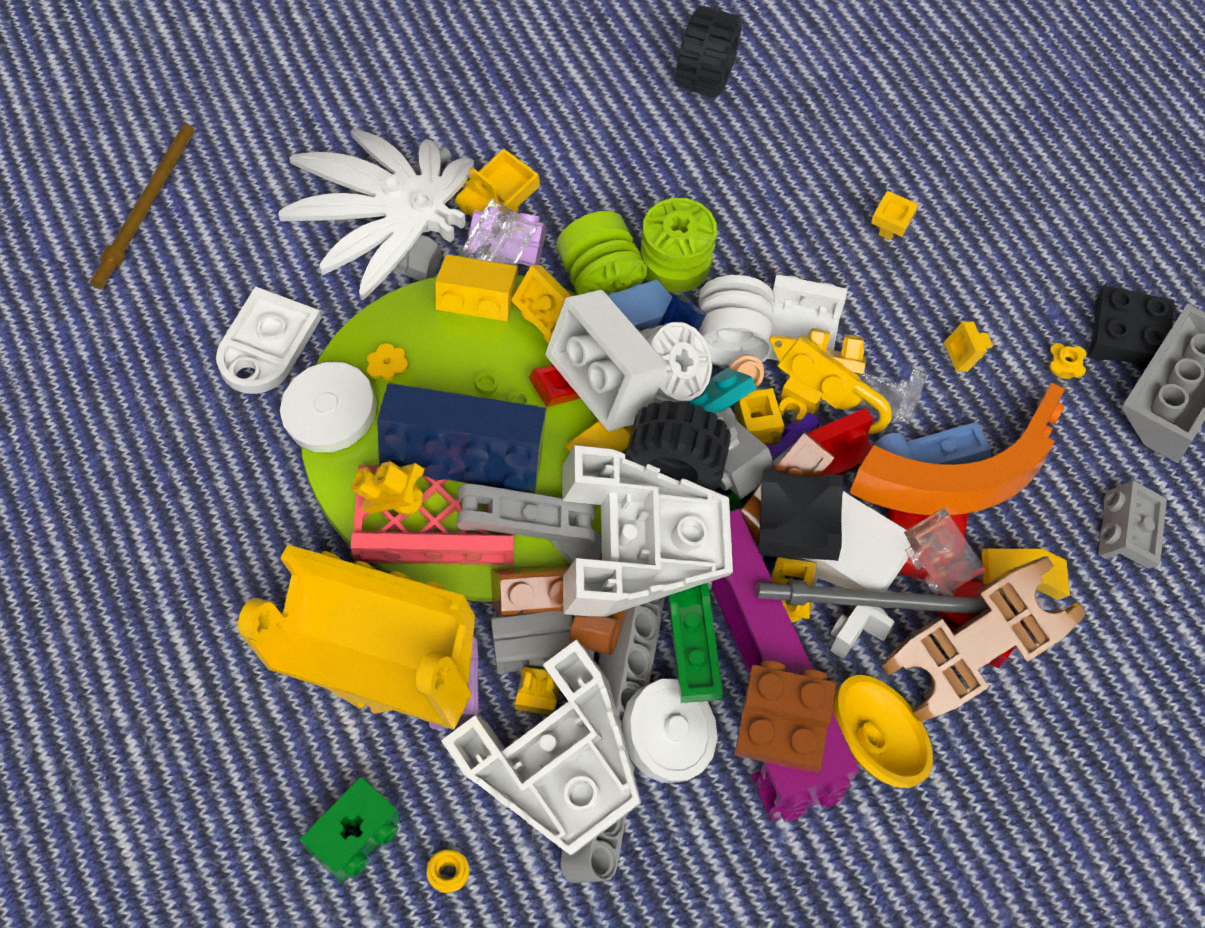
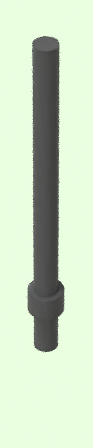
M789 580L787 584L757 582L755 586L756 598L785 600L787 605L804 606L806 602L967 614H980L987 609L981 598L808 586L805 581Z

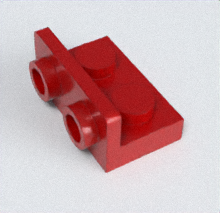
M866 408L807 433L834 455V459L820 476L829 474L842 475L861 466L872 448L867 438L874 419Z

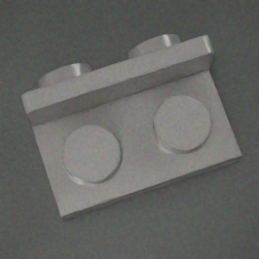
M1134 480L1108 490L1104 499L1098 555L1107 559L1117 554H1122L1148 569L1160 565L1167 499Z

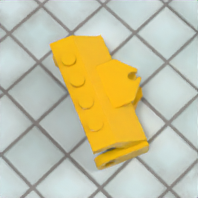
M287 545L281 555V560L291 573V579L283 613L281 614L270 601L252 598L243 606L238 619L240 635L266 668L326 688L359 709H363L366 704L374 714L394 710L454 730L472 695L468 684L475 615L465 596L448 591L440 584L432 581H427L424 584L413 581L408 576L397 571H391L390 574L378 571L362 561H356L355 564L343 561L335 554L327 551H322L319 554Z

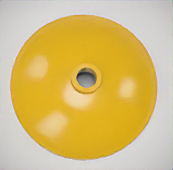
M856 675L841 683L835 691L833 713L856 763L875 779L899 788L915 787L929 776L933 766L931 742L923 723L917 720L909 703L889 685L870 676Z

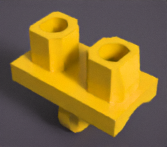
M819 328L811 329L807 339L851 371L864 373L867 357L863 356V337L845 335L842 351L840 352L827 349L830 331Z
M391 461L382 463L376 472L367 467L361 468L356 472L351 491L364 498L360 509L369 514L391 509L402 515L413 514L422 505L423 493L415 482L423 475L424 468L416 463L399 467Z

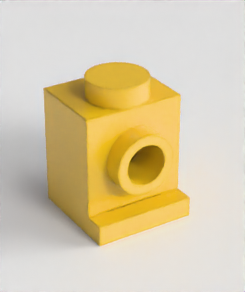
M756 388L755 391L735 403L734 410L737 421L766 446L770 443L776 445L781 440L784 424L773 388L764 390Z
M778 557L771 579L773 583L787 584L791 579H785V576L804 578L803 581L807 582L808 586H816L817 563ZM781 600L791 622H797L802 618L809 619L814 602H806L804 606L787 605L785 600Z

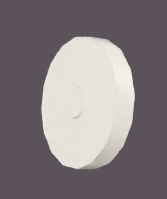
M324 362L307 368L291 381L283 394L280 414L284 428L299 446L313 452H335L350 447L367 433L375 420L377 399L369 379L358 368L344 362Z
M660 679L639 688L627 702L622 719L623 736L631 761L644 775L661 783H678L687 781L704 771L713 758L717 743L716 719L708 701L680 703L678 679Z

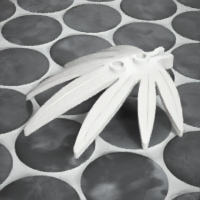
M351 130V137L390 172L373 163L345 154L331 152L294 154L289 157L290 164L370 196L351 193H331L308 197L281 209L278 214L280 221H319L385 216L383 219L367 223L350 232L328 252L320 263L321 274L325 275L384 242L371 258L359 289L360 298L365 300L399 264L422 232H439L445 240L452 242L455 238L454 227L450 225H456L461 229L465 226V213L456 209H449L445 203L468 180V170L471 167L474 168L473 159L461 158L451 162L440 177L441 160L439 150L432 140L426 139L419 148L421 175H416L405 157L393 145L374 134L360 130Z

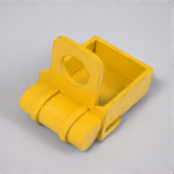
M502 149L479 172L472 167L468 170L470 180L465 182L466 187L456 196L454 203L463 213L473 217L474 210L484 212L485 206L506 210L504 217L512 218L518 212V207L540 187L539 174L507 150Z

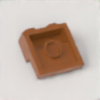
M768 660L761 662L760 666L752 665L734 755L819 774L822 767L827 729L831 722L837 683L827 681V674L818 670H804L802 675L785 672L786 666L776 661Z

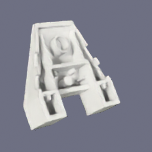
M574 445L562 465L563 501L601 505L602 560L576 558L563 575V614L605 617L731 575L733 573L729 497L682 478L678 481L659 473V468L650 464L644 467L625 459L626 454L614 449Z
M577 640L543 664L568 702L506 749L488 722L476 715L441 740L466 777L481 786L503 805L510 808L570 855L575 854L641 804L609 680L588 651Z

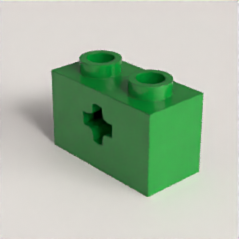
M360 777L300 838V841L305 851L341 884L348 876L352 879L366 867L369 862L367 856L378 844L383 847L393 839L399 830L397 825L400 822V817L397 809ZM350 828L355 831L360 829L362 835L358 838L353 835L348 837L346 831Z

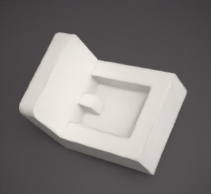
M856 606L849 618L842 614L830 635L836 639L831 652L844 659L863 629L884 641L894 624V620L889 618L888 614L880 607Z

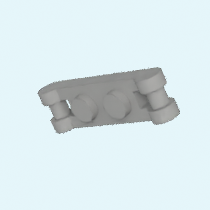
M477 484L459 486L458 500L462 503V511L457 514V527L460 529L489 530L568 542L575 546L590 547L595 544V532L591 529V521L595 518V506L593 504L563 501V498ZM478 503L488 504V512L478 511ZM569 517L575 519V526L569 525Z

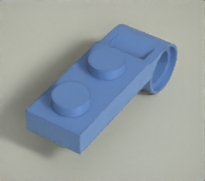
M977 422L911 441H906L905 437L900 433H891L881 437L874 444L908 459L949 465L967 464L991 458L992 450Z

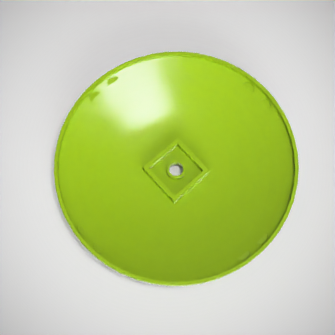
M517 275V289L525 276ZM437 276L405 285L366 306L337 332L324 349L316 365L324 362H344L358 368L369 379L377 399L375 420L367 433L350 447L335 452H313L301 447L307 479L317 503L330 524L350 546L351 535L354 531L356 493L351 491V486L358 471V465L379 466L377 419L387 383L545 407L546 419L543 451L535 494L563 498L562 465L570 453L566 445L599 420L582 399L550 407L545 406L531 383L529 376L534 369L553 365L545 355L549 343L544 339V334L533 323L522 317L521 310L515 304H513L508 322L436 310L435 281ZM565 289L571 296H576V295H577V294H575V293H573V292H571V291ZM384 343L393 345L394 349L398 347L403 348L406 353L405 358L409 364L405 372L396 374L392 380H384L382 377L371 378L367 373V366L369 365L367 356L372 352H376L378 346ZM418 478L415 482L422 493L431 487L423 478ZM450 480L442 488L456 500L458 499L459 486L467 483ZM436 492L422 506L436 518L449 504ZM478 503V511L483 512L488 508V504ZM593 504L595 506V518L591 521V526L601 536V505ZM394 509L387 510L394 518L399 514ZM416 511L402 521L401 524L409 532H419L429 522ZM454 511L441 523L448 532L459 533L463 530L457 527V511ZM380 512L372 513L364 519L363 531H380L389 521ZM396 528L392 530L393 532H399ZM486 530L488 533H502ZM514 534V565L371 564L385 573L390 574L391 571H397L408 576L411 580L425 584L427 581L438 583L448 591L464 595L466 600L492 602L491 569L569 563L548 539Z

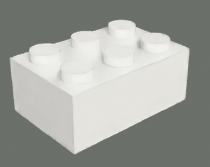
M603 290L571 296L565 299L545 353L546 357L608 432L634 424L635 416L642 407H648V404L653 402L669 366Z

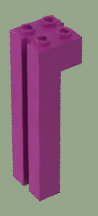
M740 510L731 511L730 527L733 573L711 581V590L748 673L750 674L752 665L760 666L761 662L768 660L785 665V672L802 675L804 670H813L782 601L755 597L757 582L773 583ZM832 711L831 722L827 729L822 767L819 774L763 762L761 771L753 773L751 778L770 822L780 818L784 822H790L804 816L807 813L806 808L820 804L822 808H827L845 799L844 794L852 787L850 781L854 780L859 768Z

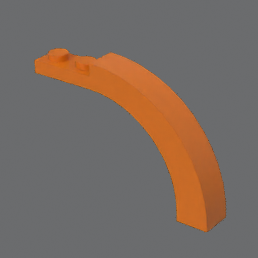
M1051 383L1023 435L1005 451L982 461L956 465L925 463L893 454L873 445L858 469L850 494L885 508L922 515L966 514L998 505L1024 489L1034 479L1045 462L1055 442L1048 438L1053 428L1048 426L1047 423L1055 425L1065 405L1059 403V400L1065 388Z

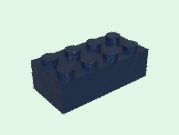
M387 383L377 419L379 467L382 463L390 461L399 467L416 463L424 468L422 476L434 480L445 479L535 494L542 459L546 408Z

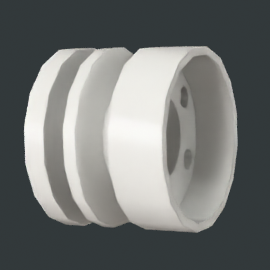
M728 275L717 277L707 282L700 289L697 331L703 336L708 345L712 364L729 368L732 361L741 355H753L761 362H764L771 356L773 346L769 338L773 334L774 293L770 286L761 280L749 276Z
M671 322L652 329L639 331L669 365L652 403H662V401L685 402L701 395L710 381L712 360L708 345L696 328L684 322Z

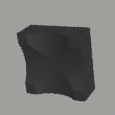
M1104 285L1095 301V322L1089 358L1100 361H1124L1146 369L1172 328L1175 300Z
M764 470L761 488L758 544L760 555L838 561L842 547L843 475L829 474L817 477H802L775 470Z

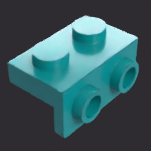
M727 367L710 378L709 384L701 395L685 402L694 406L698 405L703 407L704 410L716 414L728 407L734 406L737 401L755 391L756 387L751 376Z

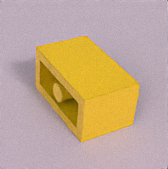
M446 254L435 281L436 310L508 322L514 304L511 299L517 291L518 266Z

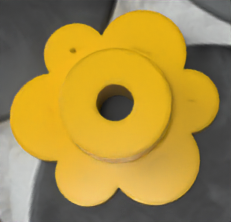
M389 343L378 346L376 352H372L367 356L369 364L367 366L368 375L371 378L382 377L384 380H392L396 374L405 372L409 366L405 358V350L401 347L394 349V346Z

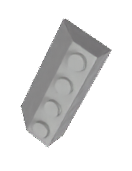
M1189 304L1183 309L1121 408L1143 444L1176 463H1179L1205 421V312Z

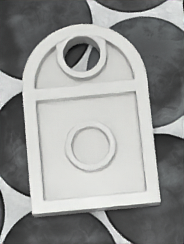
M255 286L217 349V365L226 384L239 392L248 394L267 392L280 385L290 373L320 322V310ZM250 367L256 370L251 377L246 379L236 376L242 368Z

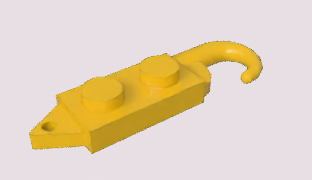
M802 334L798 338L770 335L769 340L778 357V367L795 379L822 392V399L836 409H851L862 400L870 404L879 412V419L875 424L871 425L868 434L879 433L888 426L892 416L889 402L883 395L860 380V376ZM776 341H781L782 344L778 345Z

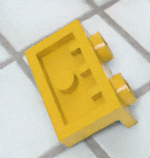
M531 265L511 301L521 310L522 317L533 323L544 334V339L549 343L564 301L567 297H571V295L541 265Z

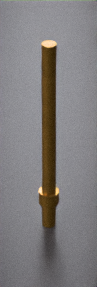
M188 124L182 125L112 245H108L99 258L101 263L90 280V284L94 288L103 289L113 270L120 268L126 257L124 254L126 248L195 133L192 126Z

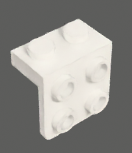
M776 274L772 291L774 293L773 335L798 338L802 334L808 338L812 328L824 329L831 332L827 349L834 350L847 289L836 287L830 283L821 284L802 280L795 276ZM776 341L778 345L782 344L781 341ZM772 348L771 356L768 359L779 361Z

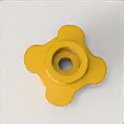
M1061 343L1052 345L1050 352L1053 358L1049 368L1057 377L1071 379L1073 377L1080 378L1085 374L1086 368L1083 366V359L1087 353L1084 348L1080 346L1065 347Z

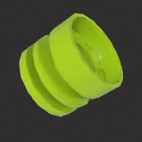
M688 198L663 200L650 208L643 220L640 256L647 266L645 279L649 282L658 280L667 292L684 293L696 289L707 280L711 271L713 251L717 237V223L712 213L701 203Z
M597 211L584 215L568 225L556 241V251L564 268L570 274V281L574 285L577 295L603 290L606 294L610 292L617 293L629 289L635 284L642 283L646 277L647 266L640 256L638 248L633 243V237L625 221L618 213Z

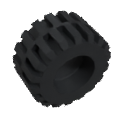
M700 5L695 10L686 28L676 67L677 87L717 98L722 93L729 79L741 35L740 16Z
M681 401L654 402L648 404V407H642L635 416L625 459L644 467L650 464L659 468V473L678 481L683 478L713 491V488L721 484L731 442V433L723 420L717 419L718 416L704 410L703 407Z

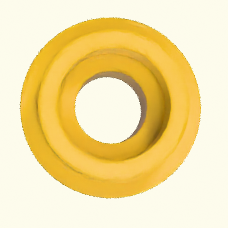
M452 849L437 852L431 857L427 865L428 881L435 890L442 893H453L460 890L466 884L469 877V865L466 858L460 852ZM445 866H453L456 869V874L450 879H445L440 875L442 868Z

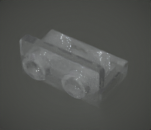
M491 199L458 256L516 266L536 232L537 225Z
M945 507L904 532L911 545L905 551L917 570L925 567L929 573L924 579L934 595L954 596L953 590L986 571Z

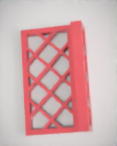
M358 465V469L367 467L374 472L379 468V466ZM426 476L419 477L423 478L431 486L423 493L422 504L436 492L449 504L436 518L421 505L418 512L429 524L419 532H409L401 524L411 514H398L394 518L387 510L380 512L389 521L387 525L380 531H363L364 519L370 514L360 509L364 498L356 494L354 531L351 535V552L354 563L362 561L365 563L514 565V534L488 533L482 529H477L478 533H471L473 530H461L459 533L448 532L441 525L454 511H462V503L458 499L454 500L442 488L450 480L443 479L436 482L434 479ZM396 528L399 532H393L392 530Z

